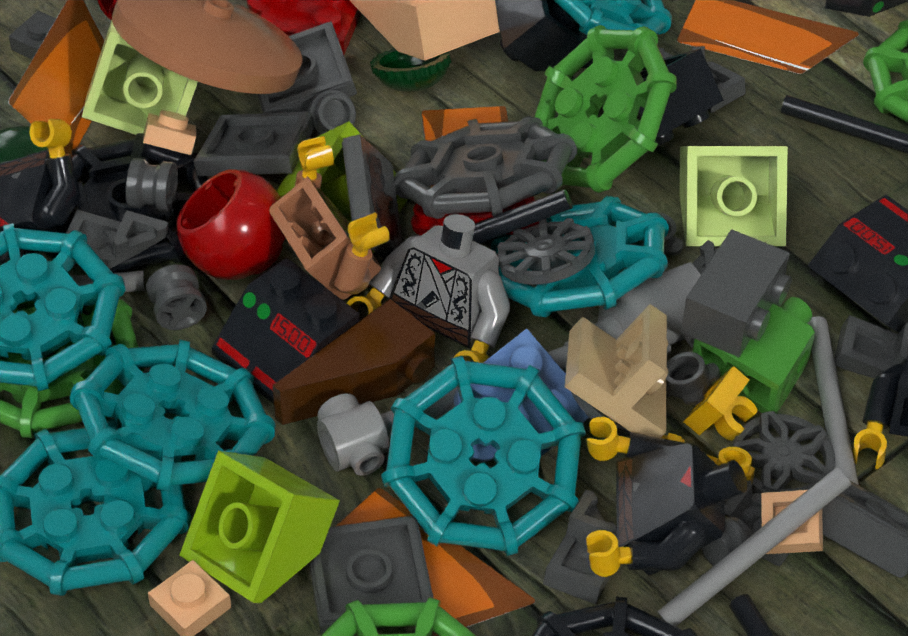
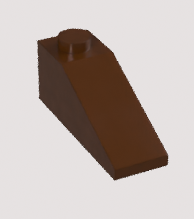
M389 299L273 385L275 419L282 425L316 417L319 409L326 401L340 394L354 395L359 404L368 401L375 402L399 395L413 383L418 384L425 380L435 367V333L393 300Z

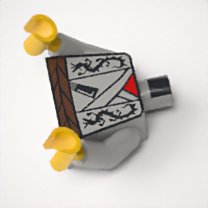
M459 214L447 216L444 219L443 226H433L422 236L413 235L406 239L383 261L380 272L370 280L369 285L372 288L366 296H355L346 303L356 311L359 310L362 303H365L368 307L369 315L381 306L380 302L386 296L426 327L469 349L471 348V351L463 350L458 352L454 358L463 356L465 361L473 359L474 362L483 363L489 358L487 355L489 348H495L510 311V302L501 276H499V257L495 251L473 241L474 221L467 216Z

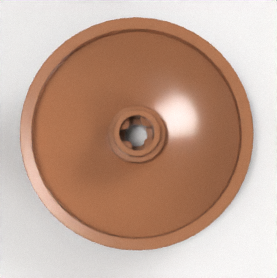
M117 0L112 14V22L116 31L136 51L168 70L217 88L251 94L278 93L289 89L295 83L302 65V54L287 34L265 18L229 0Z

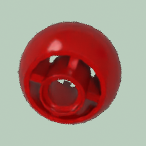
M229 169L214 175L190 196L179 213L177 236L185 255L198 269L220 280H240L265 271L277 260L285 240L284 234L269 212L270 206L278 201L281 196L273 185L264 178L246 170Z

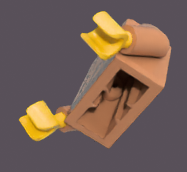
M321 136L304 140L298 144L297 152L303 170L299 171L296 175L295 187L270 206L269 212L306 271L343 300L371 286L369 285L370 280L381 269V265L373 255L371 248L388 242L389 230L386 226L377 227L376 212L350 222L320 190L322 176L317 173V169L334 164L332 148L330 145H326L325 137Z

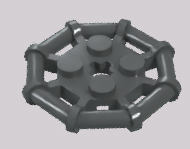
M527 116L521 121L478 123L477 119L467 121L468 126L433 141L421 140L412 146L410 150L411 157L404 169L395 174L394 184L396 194L400 198L411 199L421 206L427 217L440 219L445 214L492 212V215L496 216L503 213V209L539 193L552 194L559 189L563 183L562 173L567 163L575 158L577 147L570 135L555 133L543 126L540 118Z

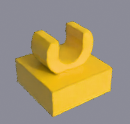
M731 367L708 388L704 394V399L695 405L683 422L699 436L714 424L717 432L723 438L732 441L735 436L740 435L745 429L740 423L735 421L732 413L737 415L743 422H747L758 411L756 405L750 399L738 396L749 382V379L736 367Z

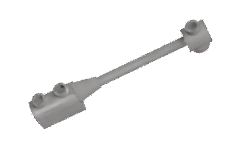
M692 262L665 271L658 278H649L616 300V307L605 310L603 306H599L598 322L594 325L617 340L643 310L651 304L667 315V356L671 352V345L682 340H686L693 348L694 338L682 334L681 329L686 297L701 274ZM569 340L564 343V346L548 352L561 369L566 368ZM457 387L423 412L432 418L449 412L454 408V394ZM340 394L326 401L318 411L317 431L322 449L331 467L338 472L352 466L354 472L361 476L375 472L384 462L383 454L389 452L390 443L388 435L392 432L394 413L388 411L380 414L371 401L359 404L356 397L352 394Z

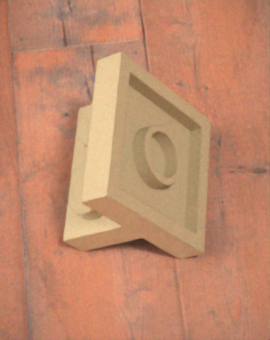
M649 304L617 340L582 316L569 331L565 388L628 431L661 438L666 433L667 315Z

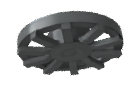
M566 218L563 222H547L546 219H543L537 225L513 231L511 237L505 242H500L497 246L501 273L509 280L522 284H546L568 278L585 268L595 255V243L590 229L587 226L584 227L574 223L572 218ZM578 238L582 240V241H572V240H575V239H578ZM567 250H582L577 257L567 252ZM524 259L516 268L509 264Z

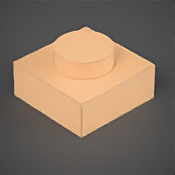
M160 111L159 116L149 113L144 129L143 143L191 155L196 139V125L188 124L189 118L179 113Z
M807 490L761 493L762 527ZM822 509L766 554L823 551Z
M194 560L148 592L150 606L180 636H195L231 608L230 595Z

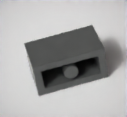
M731 229L686 297L681 333L740 357L751 339L755 341L761 339L770 319L769 309L772 304L781 306L787 296L792 282V277L786 275L790 252Z

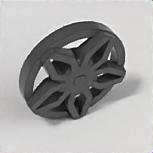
M774 411L761 413L760 417L746 423L743 426L745 428L743 432L735 436L732 447L742 448L751 455V466L755 468L761 467L762 482L755 477L753 478V494L808 490L825 477L829 470L832 471L834 469L835 454L827 438L826 431L820 425L815 426L796 416L776 414ZM774 428L780 436L773 437L769 429ZM788 429L796 431L791 438L788 437ZM759 432L760 439H748L753 434ZM807 439L812 441L810 444L803 446L799 443ZM818 450L822 453L824 465L814 456ZM749 451H758L761 454H755ZM803 466L809 467L814 472L803 469ZM771 478L777 480L772 486ZM793 479L809 483V485L800 488L784 489L790 480Z

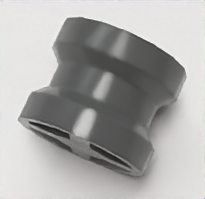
M133 158L128 169L126 181V201L128 207L140 209L147 204L154 205L158 211L171 212L175 203L178 185L176 163L163 161L157 166L150 165L146 159Z
M169 265L155 271L148 279L146 284L149 299L154 304V314L161 327L169 330H181L191 327L204 317L207 310L204 295L198 290V279L192 268L185 265Z

